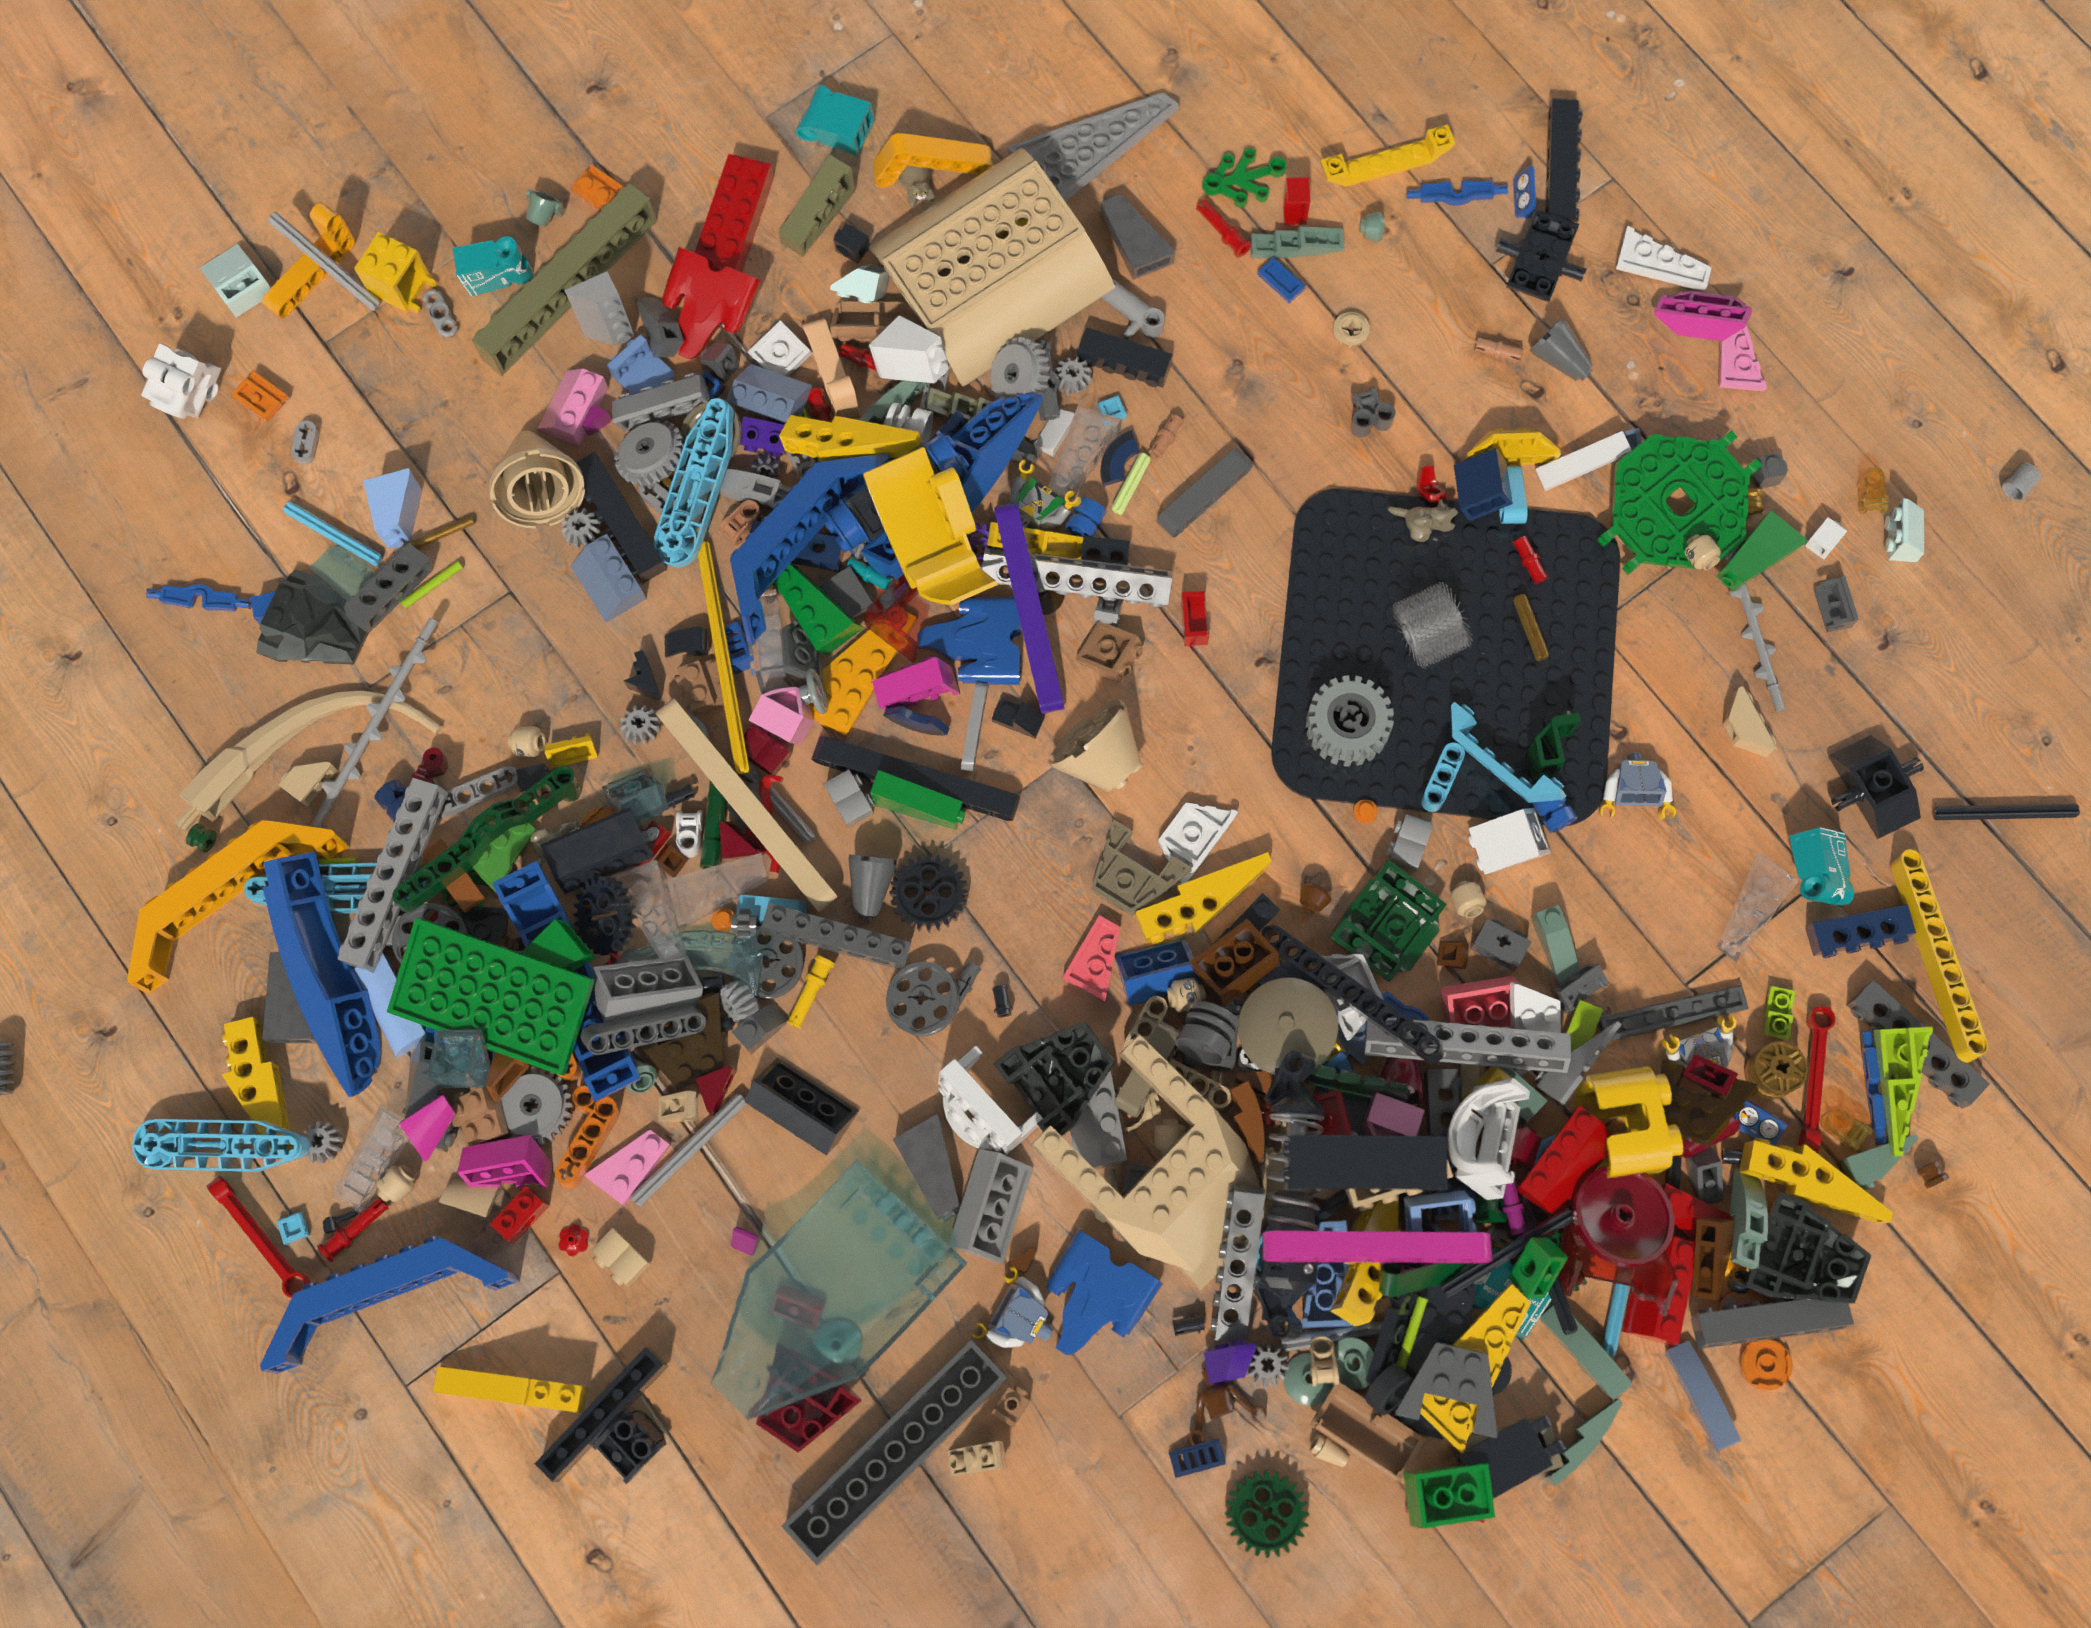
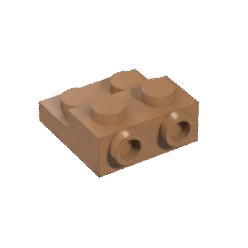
M1099 621L1077 655L1076 661L1078 664L1098 671L1100 676L1120 683L1122 678L1126 679L1130 675V665L1133 660L1141 657L1143 644L1138 635Z
M716 658L703 663L696 661L677 668L679 674L675 675V679L679 689L684 688L686 696H683L682 699L686 710L691 709L693 715L696 716L724 706Z
M485 1083L471 1086V1092L469 1093L460 1092L453 1095L454 1100L449 1102V1105L456 1114L452 1123L454 1127H461L466 1147L489 1143L508 1133L500 1100L498 1103L493 1100Z

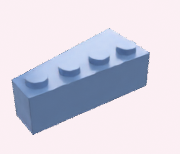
M1321 1222L1319 1231H1347V1222ZM1319 1262L1317 1284L1308 1290L1302 1321L1303 1329L1354 1326L1330 1311L1349 1265L1344 1262Z

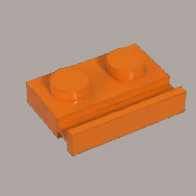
M591 164L587 172L584 171L573 183L571 189L575 194L601 212L602 207L610 203L616 197L618 191L625 187Z
M252 370L250 376L244 378L231 393V396L268 423L282 407V403L288 400L289 397Z

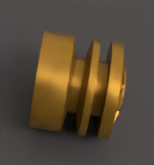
M1783 1041L1771 1042L1753 1053L1747 1060L1744 1069L1745 1081L1758 1084L1759 1090L1756 1095L1768 1100L1781 1099L1803 1085L1808 1074L1807 1060L1801 1050L1793 1044ZM1776 1066H1777V1067L1782 1066L1783 1071H1781V1070L1777 1071V1070H1776Z

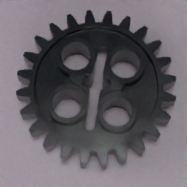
M930 854L927 855L926 860H923L918 855V862L916 863L908 859L910 866L906 867L901 864L903 873L895 872L894 875L898 881H891V886L896 888L889 891L890 896L896 897L890 901L892 906H898L894 910L895 914L903 913L900 921L904 922L909 919L908 927L911 928L914 924H917L919 932L923 926H926L928 933H930L932 926H935L940 931V924L942 923L949 928L948 920L952 919L957 922L955 913L963 914L964 911L960 905H967V900L962 898L968 895V890L961 889L967 886L966 880H960L964 876L963 872L955 873L958 869L957 864L949 867V858L942 863L940 855H937L935 860L931 859ZM927 872H933L935 878L931 881H925L923 875ZM941 878H945L944 882L938 884ZM945 888L953 891L951 896L947 898L940 896L941 890ZM909 889L918 890V894L914 898H908L905 895ZM925 890H928V891L930 892V891L933 890V894H934V895H933V896H930V895H926V896H925V892H924V891H925ZM920 902V904H919V906H918L917 908H913V905H914V904H917V903ZM927 905H932L935 907V911L927 915L922 912L923 908Z
M609 876L593 877L590 881H585L586 886L580 887L582 894H576L579 903L573 904L577 909L573 916L577 917L578 921L574 923V926H579L580 929L577 935H583L582 941L587 943L589 950H593V954H600V956L609 955L610 953L618 954V951L624 950L625 945L630 944L627 938L634 936L630 930L636 928V925L632 923V919L637 918L636 915L632 914V910L636 906L630 905L633 897L626 896L628 888H622V881L616 882L615 877L609 878ZM618 911V913L615 915L605 916L599 918L598 920L591 921L593 917L607 915L610 912Z

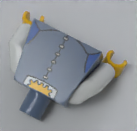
M1637 752L1629 754L1627 756L1628 760H1623L1619 769L1613 770L1606 781L1603 797L1605 805L1599 810L1600 817L1603 816L1604 808L1610 809V818L1615 814V808L1612 805V802L1615 801V805L1662 806L1663 804V807L1658 811L1659 818L1661 820L1665 819V809L1669 811L1670 819L1676 815V809L1670 804L1673 801L1671 780L1658 769L1656 762L1643 761L1642 755Z
M1009 1267L1010 1271L1015 1273V1276L1012 1279H1008L1003 1275L1006 1283L1011 1284L988 1326L981 1323L975 1324L983 1328V1333L980 1336L972 1333L973 1337L977 1339L986 1338L988 1342L1003 1348L1020 1347L1024 1342L1031 1344L1036 1336L1047 1341L1052 1335L1053 1327L1044 1323L1048 1311L1044 1308L1045 1301L1039 1288L1025 1277H1019L1014 1267Z

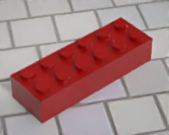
M728 153L694 252L713 260L717 272L721 271L724 267H730L743 272L774 180L771 163Z

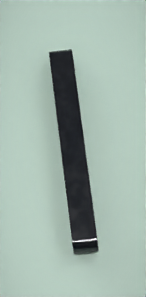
M819 736L811 758L817 764L842 772L850 770L852 775L856 773L859 777L875 781L879 770L963 802V808L1006 821L1014 820L1021 799L1020 796L1009 791L824 736Z
M1268 925L1262 930L1261 934L1269 943L1272 936L1279 935V939L1276 942L1270 943L1279 953V958L1428 1063H1437L1443 1058L1444 1048L1436 1036L1279 926ZM1298 948L1297 954L1288 956L1290 950ZM1311 962H1318L1314 969H1307ZM1337 975V979L1333 983H1327L1328 977ZM1357 989L1354 996L1346 997L1347 991ZM1369 1003H1376V1007L1372 1011L1365 1010ZM1391 1016L1396 1017V1021L1392 1025H1385L1387 1018ZM1408 1031H1416L1414 1038L1405 1039ZM1429 1045H1437L1433 1053H1425Z

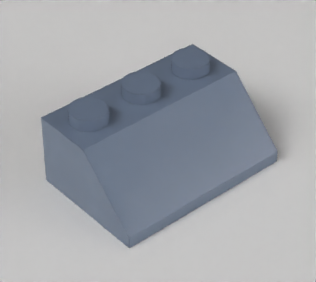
M750 364L734 379L726 401L738 409L785 425L790 415L801 417L812 385Z
M607 534L586 545L571 565L574 573L606 623L646 600L642 589Z

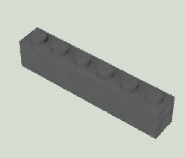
M1787 1298L1774 1299L1771 1301L1772 1304L1763 1305L1762 1301L1748 1303L1747 1307L1738 1308L1737 1304L1722 1307V1311L1715 1312L1713 1308L1698 1310V1314L1691 1318L1698 1349L1842 1330L1852 1326L1854 1321L1849 1303L1801 1299L1787 1301Z

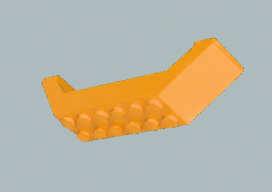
M266 820L250 825L247 832L240 837L231 839L225 848L209 855L206 859L207 861L200 866L191 868L185 877L169 884L163 893L150 898L145 903V906L139 910L127 981L130 985L147 994H150L168 981L166 972L173 942L242 893L247 880L265 875L266 871L263 862L314 851L316 856L325 857L326 859L335 858L349 848V845L330 829Z

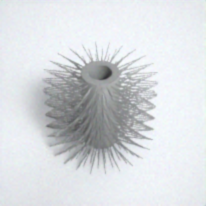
M1442 586L1439 588L1440 591L1437 592L1438 595L1434 591L1435 594H1432L1434 597H1431L1430 600L1427 595H1425V599L1422 597L1425 604L1423 603L1422 605L1421 603L1418 606L1419 601L1416 599L1417 602L1413 601L1416 608L1414 607L1413 609L1412 607L1411 609L1410 607L1409 612L1408 610L1405 613L1401 611L1399 615L1400 622L1403 625L1401 628L1403 632L1401 633L1404 634L1407 643L1412 647V651L1413 649L1414 652L1416 651V659L1418 654L1422 658L1424 654L1425 656L1427 654L1429 660H1431L1430 657L1433 650L1434 652L1438 650L1437 654H1439L1442 646L1443 648L1447 646L1454 649L1455 643L1460 644L1459 636L1464 640L1463 635L1467 633L1466 630H1463L1464 627L1462 626L1465 623L1462 621L1464 617H1461V612L1453 603V599L1452 602L1451 599L1449 600V592L1447 597L1443 595Z

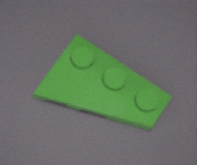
M530 823L510 828L490 843L478 863L472 869L495 891L492 883L510 873L512 866L530 843L531 835L536 829Z

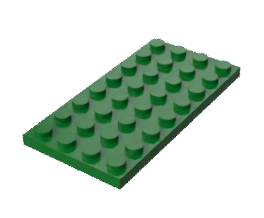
M415 918L387 1013L440 1032L483 1031L487 1049L563 1076L566 1075L595 979L434 922ZM460 1036L462 1040L466 1041L465 1036ZM469 1036L470 1041H474L473 1036Z

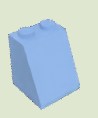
M407 468L364 480L363 483L374 529L386 547L400 548L404 544L411 542L422 489L410 469Z

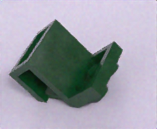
M1571 711L1558 713L1540 734L1535 737L1526 752L1532 779H1539L1543 775L1546 777L1557 775L1565 763L1560 738L1573 735L1581 722L1579 713L1571 714ZM1542 740L1544 742L1547 760L1544 759L1543 749L1541 745ZM1545 766H1549L1550 771L1542 772Z

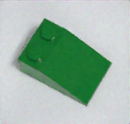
M1488 1463L1403 1472L1409 1520L1412 1527L1426 1529L1496 1518Z

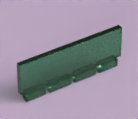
M1320 1064L1308 1076L1306 1082L1373 1098L1376 1093H1380L1404 1103L1407 1102L1411 1095V1090H1408V1084L1390 1081L1389 1085H1386V1079L1365 1075L1364 1079H1360V1073L1341 1069L1338 1074L1335 1073L1336 1068Z

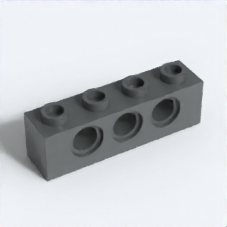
M409 543L403 549H399L394 558L388 564H384L371 580H367L355 596L348 598L344 605L347 618L369 634L433 571L430 558Z

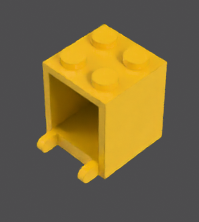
M377 232L354 267L367 290L378 299L407 313L409 310L417 313L421 310L414 302L426 284L432 287L437 285V282L431 279L417 250L380 232Z

